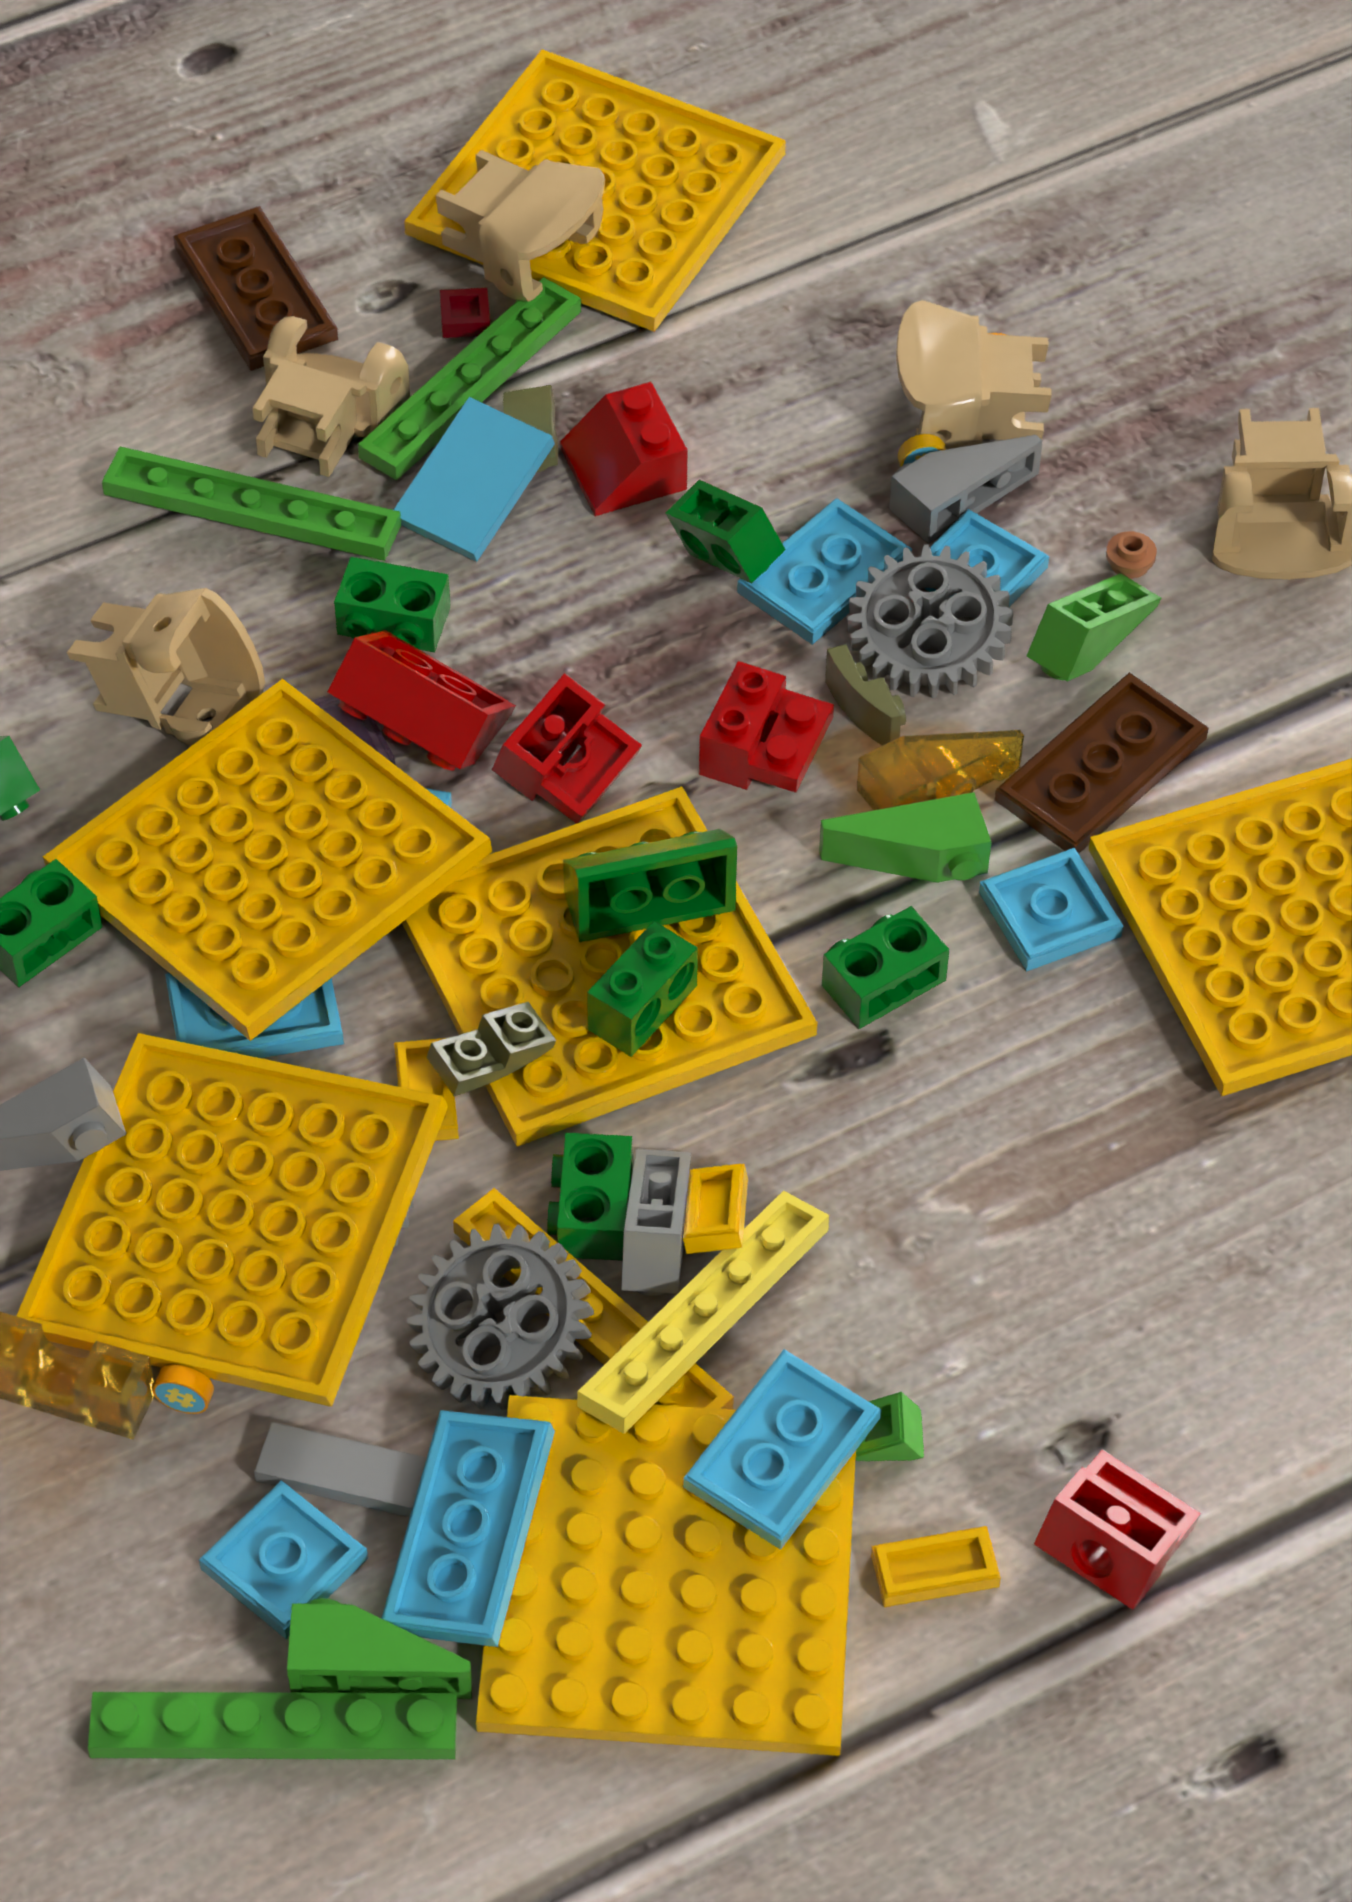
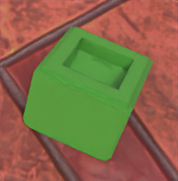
M902 1391L868 1401L881 1409L880 1419L857 1448L856 1461H912L924 1458L922 1413L919 1406Z

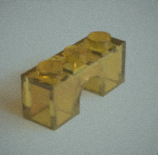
M0 1312V1399L134 1440L154 1397L153 1386L155 1383L150 1357L99 1341H95L87 1358L76 1357L52 1345L44 1335L42 1324Z

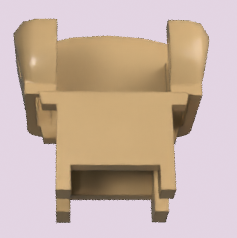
M480 150L475 155L478 173L456 195L443 190L436 195L438 213L459 223L466 232L464 234L446 227L441 232L442 243L451 249L482 262L485 279L494 283L504 295L518 301L529 302L543 291L542 283L532 278L530 260L548 253L567 239L580 244H588L598 232L603 215L602 196L604 193L605 177L599 168L552 162L548 159H544L538 166L534 165L528 171Z
M924 300L912 303L904 313L899 327L896 362L898 377L904 394L914 407L922 410L919 428H916L915 436L920 434L935 435L943 440L946 449L982 444V439L1007 440L1037 435L1042 439L1044 423L1025 422V412H1048L1052 396L1051 388L1040 387L1041 373H1033V362H1045L1049 346L1048 338L988 334L987 327L979 325L978 316L968 315Z
M294 316L284 317L273 327L270 333L267 351L263 356L266 387L252 408L254 420L263 423L267 417L256 437L257 455L267 458L274 446L319 460L320 475L330 477L354 435L363 438L367 437L410 398L409 366L399 350L377 342L369 351L364 363L333 355L316 353L297 354L296 345L307 329V320Z
M1309 408L1307 421L1251 422L1250 409H1240L1238 416L1240 439L1234 440L1232 452L1233 466H1224L1217 506L1218 517L1212 561L1218 568L1236 575L1284 580L1315 578L1337 573L1352 566V474L1350 473L1349 465H1339L1340 461L1336 454H1326L1319 408ZM1325 468L1327 472L1330 497L1328 494H1320Z
M207 588L170 594H156L146 609L103 602L90 621L94 628L112 631L113 634L101 642L75 640L67 651L70 660L86 663L100 691L99 696L93 703L96 711L146 719L151 727L159 730L164 727L167 734L175 735L178 741L188 746L195 744L261 695L265 686L260 658L244 625L231 607L217 593ZM181 682L192 687V690L173 716L161 714L162 709ZM214 717L209 722L203 721L206 718Z

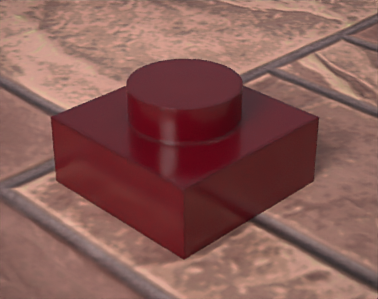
M487 287L440 290L443 338L479 336L490 326Z

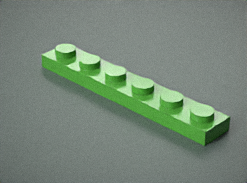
M543 277L539 281L542 283L543 291L535 299L529 302L517 300L358 444L359 458L397 481L440 441L469 397L482 403L581 312V298Z
M119 446L102 480L103 493L107 496L383 561L386 560L401 527L400 511Z
M93 1692L88 1751L90 1758L456 1760L457 1693Z

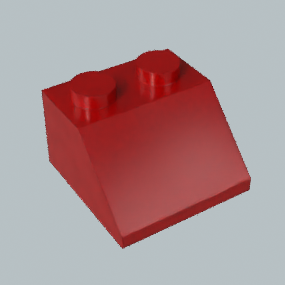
M652 382L605 394L560 441V449L595 516L687 490L688 449Z

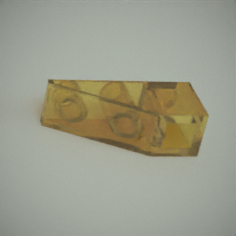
M1020 730L901 736L859 757L856 790L873 811L972 793L974 790L994 780L1000 781L1008 778L1016 769L1020 768L1024 734Z

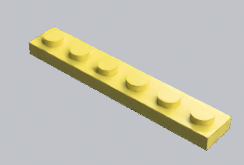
M783 1190L744 1228L742 1248L722 1250L577 1391V1407L625 1434L828 1232L829 1215Z

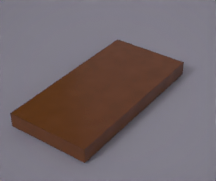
M260 206L173 236L176 251L250 371L264 367L263 356L267 351L270 333L273 327L284 317L294 316L307 320V329L296 345L297 354L339 340L337 326Z
M1129 672L1002 783L995 791L994 801L1062 850L1066 851L1075 848L1079 854L1089 845L1090 837L1104 832L1207 739L1209 727Z

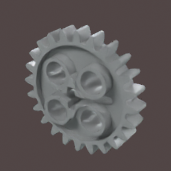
M925 544L921 557H914L912 552L906 547L903 548V561L899 563L889 555L884 556L885 571L883 572L878 568L870 566L868 568V582L858 581L856 583V597L849 600L850 616H847L848 633H852L851 649L859 651V662L864 666L873 664V679L889 674L890 689L893 691L903 682L909 683L910 696L915 697L921 686H928L931 697L936 698L939 685H946L953 695L957 694L958 681L961 679L968 685L975 687L977 686L976 670L990 676L993 673L992 659L1003 661L1005 658L1004 644L1011 643L1012 627L1010 626L1013 625V609L1008 608L1009 592L1000 591L1001 577L999 575L987 577V563L985 561L970 567V553L967 551L960 555L957 560L951 559L950 546H945L939 556H932L929 545ZM934 588L936 591L923 592L921 589ZM966 616L972 617L974 620L965 622L958 620V618ZM890 620L902 621L901 624L891 625L885 622ZM927 649H937L941 652L937 654H926L923 651Z
M494 1224L490 1240L486 1241L476 1229H473L470 1234L471 1246L465 1249L456 1240H451L450 1247L454 1256L446 1260L434 1254L432 1260L439 1269L437 1274L433 1276L420 1273L418 1276L420 1281L428 1288L427 1293L410 1295L409 1300L416 1308L422 1311L421 1314L407 1318V1324L414 1331L421 1333L409 1341L410 1346L417 1353L424 1354L418 1361V1364L427 1374L435 1372L432 1381L441 1390L451 1386L450 1394L458 1402H463L471 1393L472 1402L479 1409H484L492 1395L495 1403L502 1410H507L509 1395L515 1393L517 1396L531 1397L530 1388L535 1385L545 1394L549 1395L552 1392L548 1377L552 1373L566 1380L570 1377L567 1369L562 1364L565 1358L582 1360L583 1358L582 1353L573 1344L574 1340L591 1338L592 1335L589 1329L579 1322L580 1319L594 1315V1310L590 1304L580 1300L591 1292L584 1279H576L582 1272L581 1268L574 1259L565 1261L568 1253L560 1243L549 1248L550 1241L543 1232L538 1231L529 1241L528 1233L522 1225H517L510 1239H508L500 1225ZM513 1269H521V1275L517 1282L507 1288L499 1287L501 1278L506 1272ZM538 1287L543 1288L540 1295H534ZM464 1301H473L471 1311L465 1317L452 1320V1313L458 1304ZM503 1310L506 1318L498 1323L495 1314ZM550 1314L549 1321L542 1330L536 1333L527 1332L528 1325L535 1316ZM461 1338H466L464 1344L458 1346V1341ZM493 1345H501V1352L494 1362L488 1365H480V1357L487 1348Z

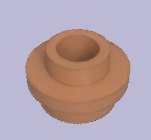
M1134 531L1116 534L1109 540L1106 549V558L1112 570L1117 575L1121 573L1128 578H1138L1146 574L1154 565L1157 555L1155 543L1148 536Z

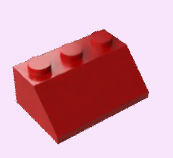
M386 630L354 638L327 693L340 700L338 706L346 713L364 720L369 716L384 725L382 731L385 735L405 745H410L411 742L429 751L426 757L431 762L450 771H454L456 767L462 769L475 764L516 707V705Z

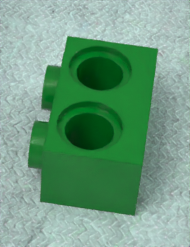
M700 479L665 512L689 555L751 584L761 574L766 572L770 565L786 550L762 507Z
M350 557L334 600L337 635L348 636L354 639L355 637L386 630L419 650L435 653L451 608L449 574Z
M57 859L41 870L28 874L21 884L0 898V971L18 988L102 928L97 896Z
M910 906L895 915L889 914L881 917L870 929L852 939H842L836 942L827 953L823 954L821 986L854 1025L861 1029L945 982L947 979L950 949L917 911Z
M653 921L587 992L588 1030L632 1057L696 988L698 947Z
M565 1133L564 1153L553 1154L551 1187L560 1188L559 1202L549 1201L547 1234L556 1235L558 1243L577 1259L623 1261L624 1227L632 1179V1136ZM586 1171L600 1172L595 1175L584 1174ZM583 1218L596 1219V1221L589 1223L581 1222L579 1220Z

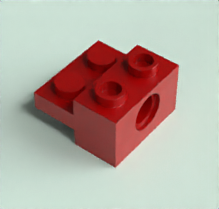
M738 661L700 734L699 775L745 790L748 789L752 779L797 793L833 719L834 704L787 690L785 675Z
M564 673L504 742L492 767V771L531 801L539 795L577 824L583 820L636 757L642 744L604 716L602 711L605 704ZM581 745L582 747L576 752V754H575V755L570 759V761L567 763V760L572 756V754H573V753L578 749V747Z
M1102 1449L1087 1468L1082 1466L1056 1496L1034 1545L1134 1610L1158 1580L1167 1561L1194 1529L1201 1513Z

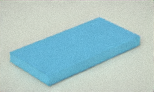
M440 1410L382 1619L421 1638L498 1647L555 1433L550 1422Z

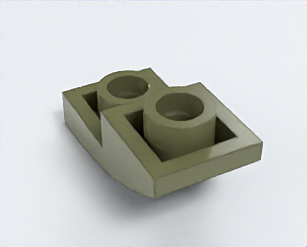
M552 385L503 392V413L553 437L555 445L536 473L544 471L550 466H557L558 439L555 429V400Z
M846 644L827 649L825 682L841 709L854 724L875 742L888 750L899 748L900 726L906 724L905 708L900 696H892L884 677L868 681L864 665L861 662H854Z
M525 1002L483 1014L477 1030L432 1042L427 1059L453 1096H457L490 1084L524 1067L551 1050L555 1045L556 1039L530 1003Z

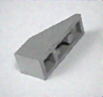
M1037 435L929 452L913 463L904 464L892 475L889 509L929 544L942 536L968 509L978 513L1038 475L1043 440Z
M85 1057L0 1104V1171L77 1162L126 1135L112 1087Z
M636 1149L624 1227L621 1290L637 1291L645 1296H659L665 1293L678 1294L682 1268L683 1232L691 1152Z

